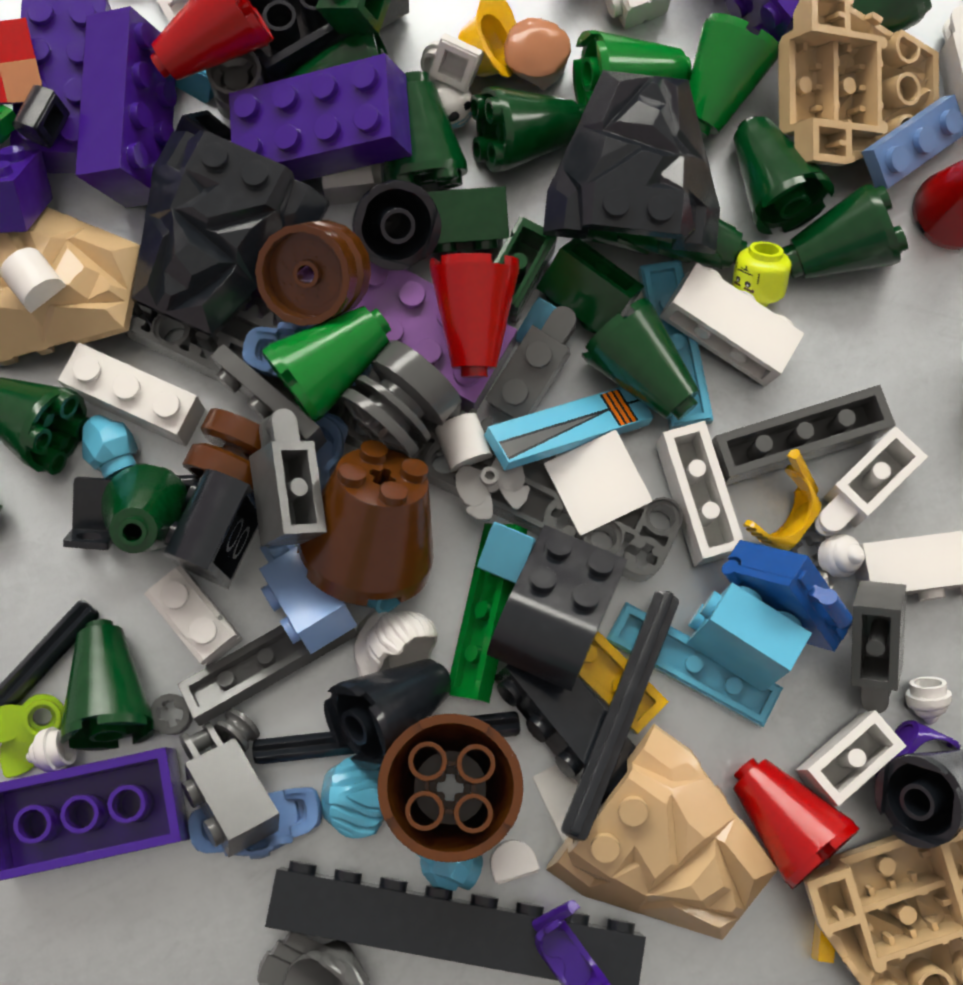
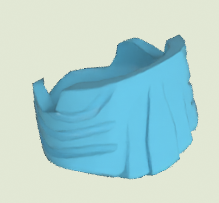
M349 757L329 769L324 776L321 790L322 815L330 825L345 837L353 839L364 838L376 834L384 821L378 800L380 768L376 770L361 768Z

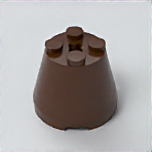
M376 440L364 441L360 449L345 454L339 460L321 492L327 532L303 544H298L297 553H299L304 566L308 570L306 577L312 584L331 597L361 606H367L368 600L397 598L401 603L414 597L424 588L434 559L429 481L427 477L429 469L425 462L390 450L385 444Z
M462 714L434 715L410 726L389 747L382 761L378 776L379 805L383 818L392 833L412 852L439 862L466 861L481 856L492 849L513 827L520 812L523 799L522 771L511 746L489 724ZM446 774H454L456 782L463 784L464 787L463 793L455 794L454 801H446L445 794L437 791V783L445 782Z

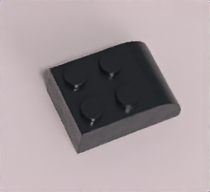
M205 469L200 481H194L187 492L184 502L187 507L180 521H175L167 532L164 546H166L164 554L188 572L229 589L258 529L254 491L248 483L215 470Z
M544 525L505 604L493 633L487 655L572 692L628 559Z

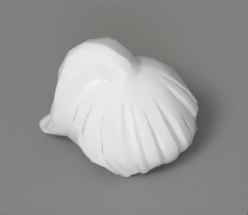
M375 611L367 615L357 628L356 632L358 635L355 637L354 659L358 675L361 677L419 660L429 659L432 649L437 642V631L433 621L421 613L411 611H395L391 613H378Z

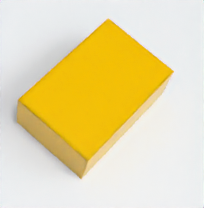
M814 921L811 958L820 962L834 963L835 949L817 926L816 921Z

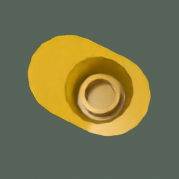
M480 0L476 16L459 31V40L484 51L476 74L479 77L500 74L508 78L513 74L505 62L504 44L509 30L516 24V21L506 0Z

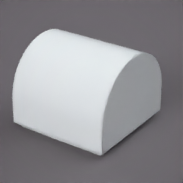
M444 33L440 38L433 58L429 76L466 93L477 74L484 51Z
M23 248L14 252L3 262L0 268L1 277L30 313L66 287V284L45 257L35 248Z
M466 413L453 417L435 429L451 472L459 470L461 466H470L493 456L476 413Z
M510 839L499 843L490 856V869L494 882L498 885L538 873V870H540L534 851L527 844L519 840Z

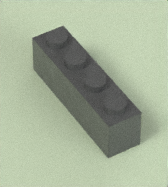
M877 385L716 435L712 439V443L725 484L728 486L786 468L787 465L791 464L787 455L793 449H798L804 461H808L881 438L896 424L881 385Z

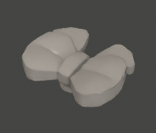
M497 457L491 467H485L480 470L465 465L460 467L455 476L457 494L464 505L468 506L466 508L467 514L477 520L490 521L493 517L491 493L500 491L512 509L518 510L526 503L530 487L524 485L525 475L523 466L504 471Z

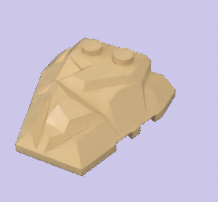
M799 0L793 13V29L784 34L778 44L779 129L783 134L794 136V148L806 163L842 166L862 159L863 150L939 99V52L902 29L893 33L881 25L883 21L882 16L875 12L865 15L853 8L854 0Z
M49 207L44 209L28 231L0 233V268L3 262L14 252L23 248H35L45 257L66 284V287L30 313L0 275V365L8 366L18 363V356L37 352L42 356L55 352L54 346L71 341L76 344L78 342L85 344L129 331L135 303L132 300V292L140 250L139 244Z
M655 724L652 725L627 758V773L599 808L588 839L577 841L568 837L546 867L547 871L585 897L720 940L725 938L778 870L771 857L743 819L740 820L727 803L726 796L718 785L715 786L702 769L701 763L693 751Z
M963 827L954 839L931 849L914 847L900 840L896 835H892L832 855L828 859L829 865L815 869L803 879L817 926L860 985H963Z

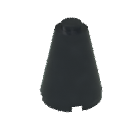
M389 180L375 185L362 196L354 212L352 227L353 232L361 239L372 263L384 269L398 271L412 267V265L422 259H426L434 251L441 234V218L433 199L426 190L409 181Z
M423 659L342 681L330 687L328 692H331V697L324 701V714L334 740L340 748L345 744L351 748L356 755L350 759L356 765L367 770L379 769L385 754L394 741L410 726L430 717L449 697L451 692L449 672L442 664L432 659Z
M963 749L904 754L890 761L878 773L874 787L875 803L880 815L885 813L893 825L890 830L900 840L914 847L931 849L951 841L961 831L963 827Z

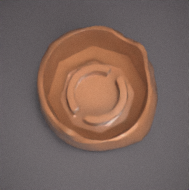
M526 18L517 22L509 30L504 44V56L508 68L521 79L537 85L543 91L561 78L571 53V44L567 33L559 28L557 24L542 18Z

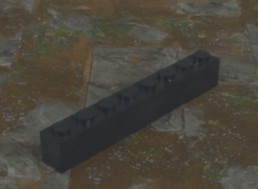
M290 860L289 868L280 867L276 869L265 927L558 981L535 946L537 932L532 927V922L535 918L543 915V906L517 902L516 910L498 907L499 898L474 893L471 894L470 901L452 898V890L436 888L431 885H426L425 893L406 890L407 881L388 877H381L379 885L361 882L362 873L344 869H335L334 876L316 873L317 865ZM574 912L564 919L612 985H639L646 937L640 932L634 931L635 923L608 918L607 926L589 923L590 915Z

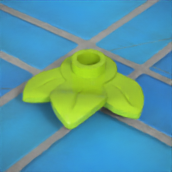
M37 694L27 699L23 705L6 704L0 706V743H2L0 763L3 775L6 778L19 776L35 767L34 764L27 761L26 755L29 746L34 741V737L40 730L50 727H56L60 730L64 706L58 698L49 694ZM40 708L48 709L52 715L51 720L46 724L37 723L33 718L36 710Z

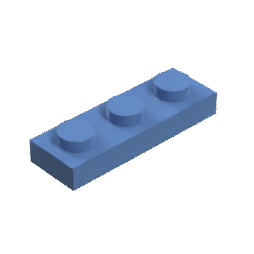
M955 94L939 98L862 151L875 188L882 185L886 189L890 188L963 136V116Z

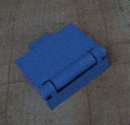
M739 540L728 557L729 561L725 562L722 566V572L730 583L733 582L737 586H746L753 589L761 596L762 602L776 611H785L795 616L801 622L802 627L812 633L806 644L835 652L852 625L853 616L836 591L830 589L809 556Z

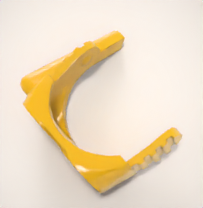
M798 449L791 450L787 455L791 464L787 465L785 472L798 487L794 491L793 507L786 522L771 534L765 532L753 521L746 520L743 524L746 530L751 532L752 536L757 537L765 546L786 551L792 549L800 541L819 515L822 506L817 496L818 486Z

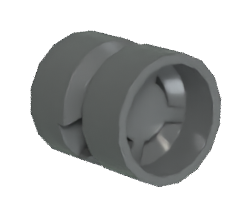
M254 52L206 70L217 107L228 120H230L229 93L266 84L259 58Z

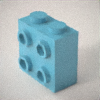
M732 582L722 594L713 591L706 603H702L688 625L694 629V632L687 644L763 692L792 670L812 633L803 628L801 622L792 614L785 611H776L762 602L761 596L753 589L746 586H737Z

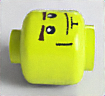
M765 241L754 242L750 247L739 252L736 258L732 286L752 294L758 303L767 307L768 304L776 303L784 298L792 263L779 245Z

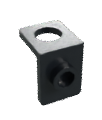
M80 476L74 479L72 530L63 539V547L108 550L111 547L113 541L101 513L102 496L111 479Z

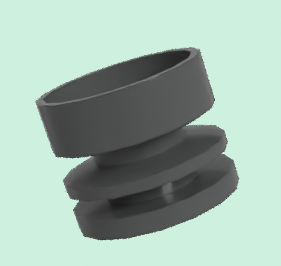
M390 340L371 361V366L381 382L379 383L365 375H359L355 379V385L361 393L347 388L340 396V401L354 417L356 424L372 440L382 442L388 449L414 458L419 448L413 439L419 443L426 444L431 437L420 419L424 418L435 425L442 426L461 405L462 400L448 379L422 355L402 342Z

